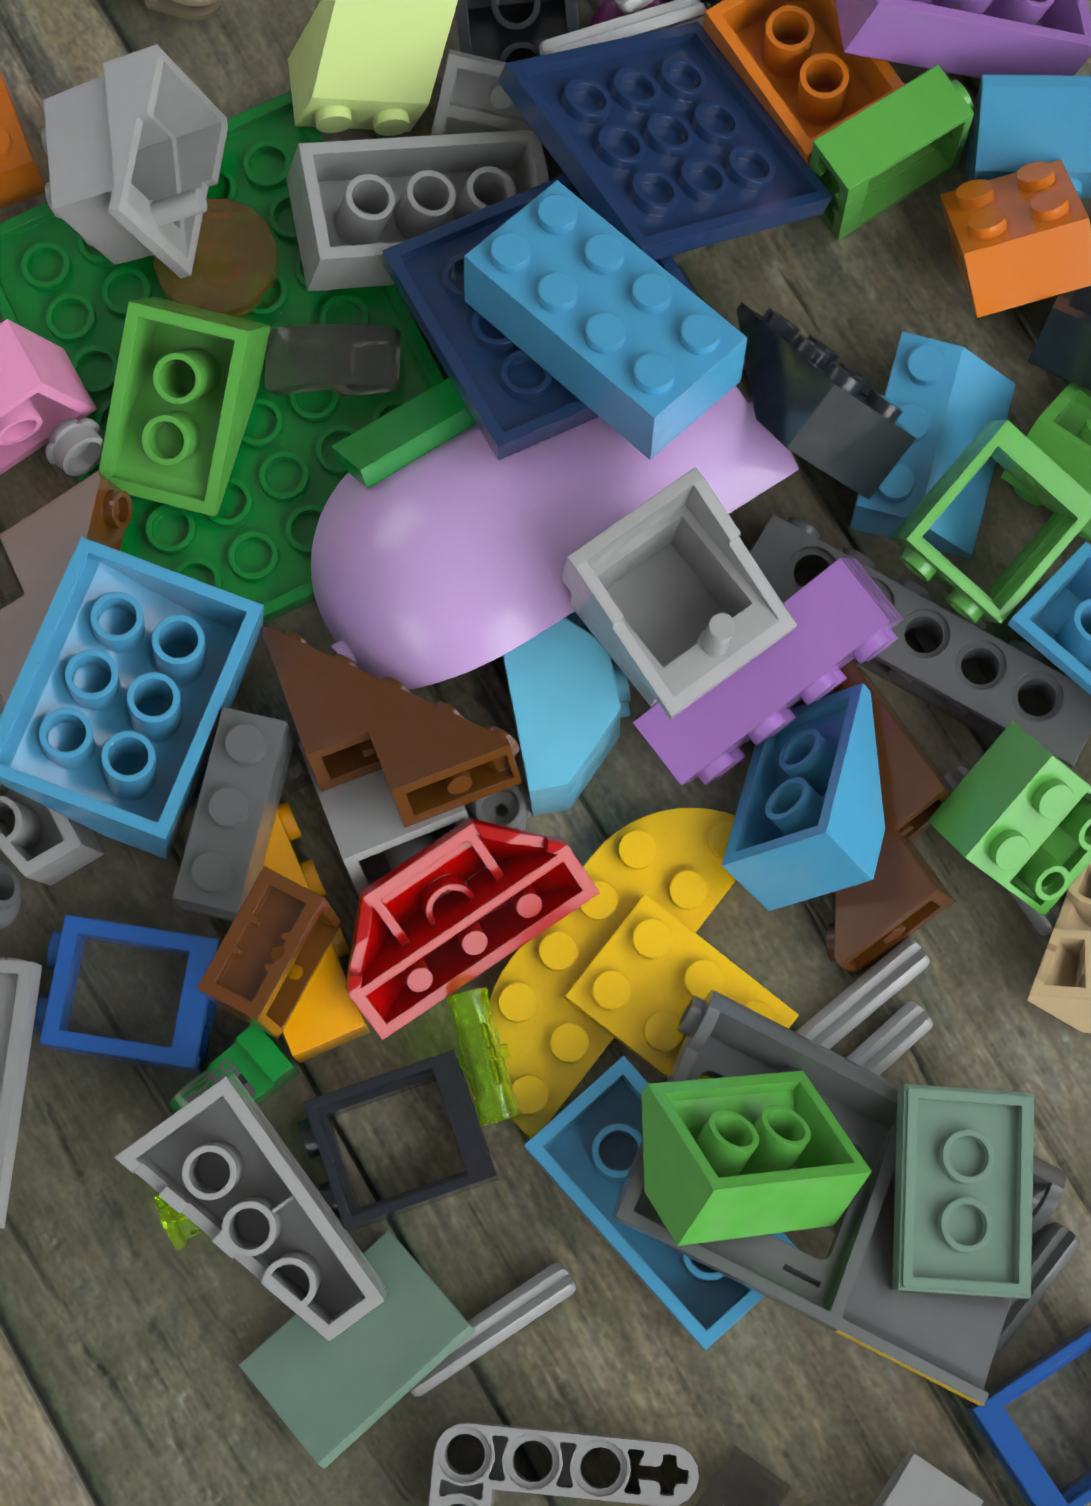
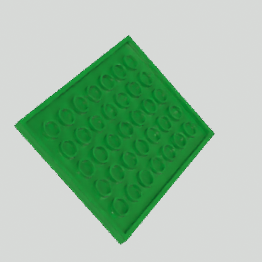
M291 91L227 119L228 131L218 184L208 187L206 197L207 211L203 213L191 276L180 279L155 255L116 265L113 264L94 246L88 245L83 237L62 218H57L51 211L48 202H44L0 223V314L4 321L8 319L64 348L97 408L96 411L86 418L93 419L100 426L98 434L103 440L129 301L157 297L271 325L259 389L218 515L210 516L129 495L133 507L132 518L129 525L125 528L120 551L264 605L263 625L316 600L311 579V553L315 530L327 500L348 473L338 464L331 446L444 381L417 324L395 285L307 291L286 177L298 143L324 142L316 127L295 126ZM100 463L91 471L77 476L79 482L99 471Z

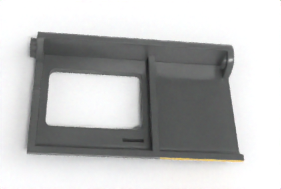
M713 989L707 994L705 999L694 995L685 1008L677 1026V1031L684 1034L685 1038L666 1082L697 1080L700 1076L704 1075L712 1078L804 1071L872 1172L841 1215L827 1257L821 1260L769 1234L677 1246L644 1192L643 1139L617 1199L612 1215L613 1219L979 1406H984L989 1395L985 1391L986 1379L1012 1298L892 1291L897 1097L899 1085ZM1034 1155L1032 1234L1038 1231L1053 1214L1060 1201L1066 1182V1173L1063 1170Z

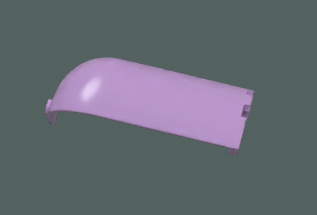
M734 386L651 460L602 418L598 417L499 461L476 424L370 488H366L348 472L332 492L320 515L311 553V579L314 596L324 623L335 644L329 647L331 656L334 654L344 655L357 664L362 671L381 680L385 677L393 678L408 689L428 686L459 676L512 651L573 613L574 610L570 606L571 591L561 580L567 557L694 467L704 476L728 514L798 471L799 467L791 451L756 420L753 401L748 403L739 389Z

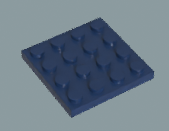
M698 22L505 63L498 83L588 206L653 260L821 215L833 197Z
M566 174L382 250L385 269L498 461L599 417L465 302L464 256L550 185L558 180L587 204ZM672 256L654 260L696 295Z

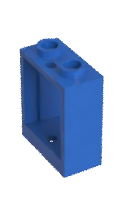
M65 915L62 931L55 930L53 932L48 947L47 966L50 969H54L50 993L41 994L36 1007L34 1029L35 1032L41 1033L39 1043L54 1051L201 1074L205 1069L216 1004L201 993L197 986L222 942L215 938ZM85 939L189 956L171 1048L67 1031Z
M1091 1323L990 1390L984 1406H979L972 1402L964 1408L1028 1506H1085L1091 1502V1469L1061 1490H1058L1004 1408V1406L1091 1349Z

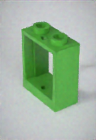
M939 64L813 141L809 167L833 196L824 213L820 216L837 240L958 167L974 115L973 102L966 88L958 80L950 81Z
M989 420L890 538L904 550L898 558L910 571L926 582L934 576L951 591L945 600L961 616L974 624L979 618L984 621L1002 624L1091 519V495L1009 420ZM991 456L1049 508L1053 514L985 593L927 542L923 535Z

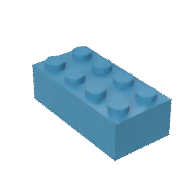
M558 180L464 256L465 302L649 460L741 381L747 337Z
M623 1056L530 1139L524 1147L527 1153L703 1351H706L756 1305L764 1295L613 1219L614 1207L643 1139L641 1093L646 1085L649 1084ZM783 1232L769 1234L797 1248Z

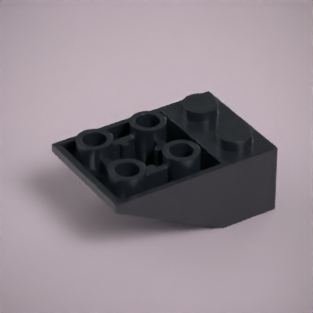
M741 303L736 312L740 332L747 337L745 362L756 420L788 450L869 500L916 439L897 422L903 411L874 389L866 395L864 392L871 384L867 379L842 361L837 365L835 362L840 356L814 336L809 335L806 338L800 334L796 339L795 336L800 329L780 313L769 307L764 316H762L744 303Z

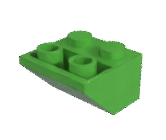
M1013 721L928 820L967 860L1043 916L1049 912L1091 863V784Z

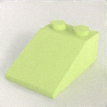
M321 0L288 58L295 126L316 127L319 131L325 133H337L347 129L374 130L379 135L394 136L410 132L429 105L458 0Z

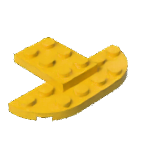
M676 808L644 816L615 832L595 851L583 866L600 893L518 948L500 973L490 995L484 1018L485 1060L488 1076L499 1103L508 1117L529 1139H532L548 1124L614 1038L664 1078L668 1079L685 1038L684 1034L677 1031V1026L685 1008L694 995L705 999L707 994L713 989L788 1029L799 1016L794 1010L696 934V931L736 881L722 866L735 815L705 808ZM704 1075V1076H700V1077H699V1079H709V1078H712V1077L707 1076V1075Z

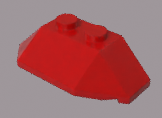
M469 818L360 892L345 989L380 1038L384 1040L600 892L564 839Z

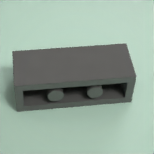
M225 707L222 708L172 897L184 911L233 922L263 867L295 743V737L287 721Z

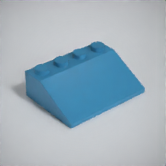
M81 537L0 717V784L108 838L168 859L208 764L222 708L231 709L262 635L264 605Z

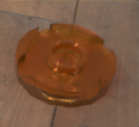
M206 199L207 211L203 213L191 276L180 279L156 256H154V268L165 295L170 301L238 317L251 312L262 301L261 297L267 292L269 286L272 288L278 275V250L267 222L251 207L230 199Z

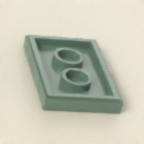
M914 1084L898 1086L892 1291L1031 1299L1034 1145L1033 1093Z
M389 1230L363 1253L389 1290L388 1296L383 1303L331 1341H327L300 1316L295 1314L239 1365L314 1461L324 1469L476 1331Z

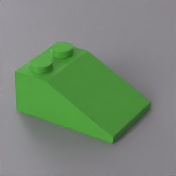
M157 297L129 301L99 472L129 495L210 516L218 515L259 389L271 325Z

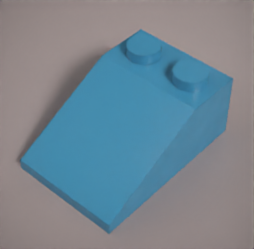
M864 683L827 695L818 702L813 701L809 705L805 703L791 708L790 710L796 719L768 741L763 740L754 746L722 866L768 911L874 879L885 832L871 691Z

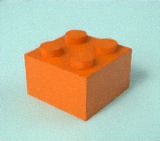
M1061 159L1053 162H1032L1024 165L1015 173L991 180H971L961 184L956 190L940 194L953 257L977 318L1091 286L1090 220Z

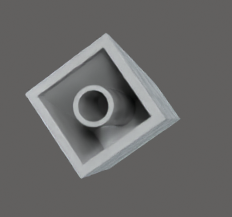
M298 742L340 854L358 895L374 882L469 819L463 805L405 828L382 769L322 792L306 757L302 743Z

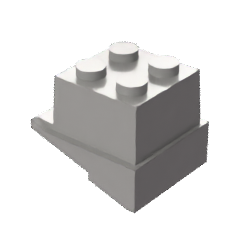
M156 44L103 62L104 75L43 100L45 127L41 130V141L44 151L48 156L50 179L45 185V195L53 214L57 218H62L83 237L88 245L94 246L113 264L116 265L155 255L182 279L191 276L203 213L207 211L206 197L208 187L218 184L228 123L227 117Z
M696 467L570 554L566 559L561 580L571 591L570 606L650 707L658 702L670 720L792 632L797 626L789 611L740 539L741 532Z

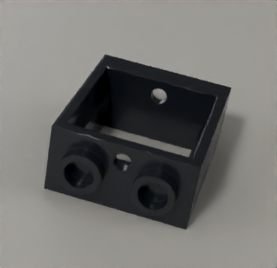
M454 1050L303 1102L308 1118L298 1121L302 1140L310 1159L321 1156L329 1180L318 1184L320 1194L337 1218L342 1219L344 1229L350 1232L499 1180ZM437 1081L466 1171L360 1208L331 1117Z

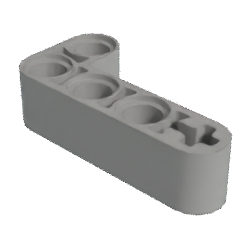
M463 1422L445 1430L437 1441L433 1458L429 1506H450L452 1504L493 1506L494 1490L652 1506H678L687 1501L695 1492L699 1473L698 1466L691 1453L683 1446L670 1441L480 1422ZM459 1434L473 1435L484 1446L485 1459L483 1465L475 1472H460L452 1466L448 1459L450 1442ZM533 1440L547 1446L553 1459L550 1472L541 1479L535 1480L523 1477L518 1472L514 1462L515 1452L519 1445ZM603 1447L610 1449L620 1461V1471L617 1478L607 1486L590 1484L581 1472L582 1458L593 1448ZM628 1450H643L639 1460V1465L661 1466L663 1455H675L677 1467L687 1471L685 1481H675L672 1486V1492L664 1493L660 1491L657 1479L638 1476L640 1490H625L631 1473Z

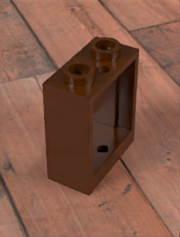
M264 866L198 984L197 989L221 1009L279 1039L342 922L324 897ZM293 965H299L303 969L302 976L297 980L290 979L288 976Z

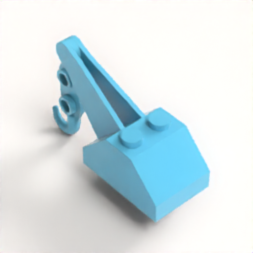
M575 611L529 641L502 655L533 817L572 808L619 740L621 718L630 716L629 702L631 701L627 676L617 664L612 665L611 656Z

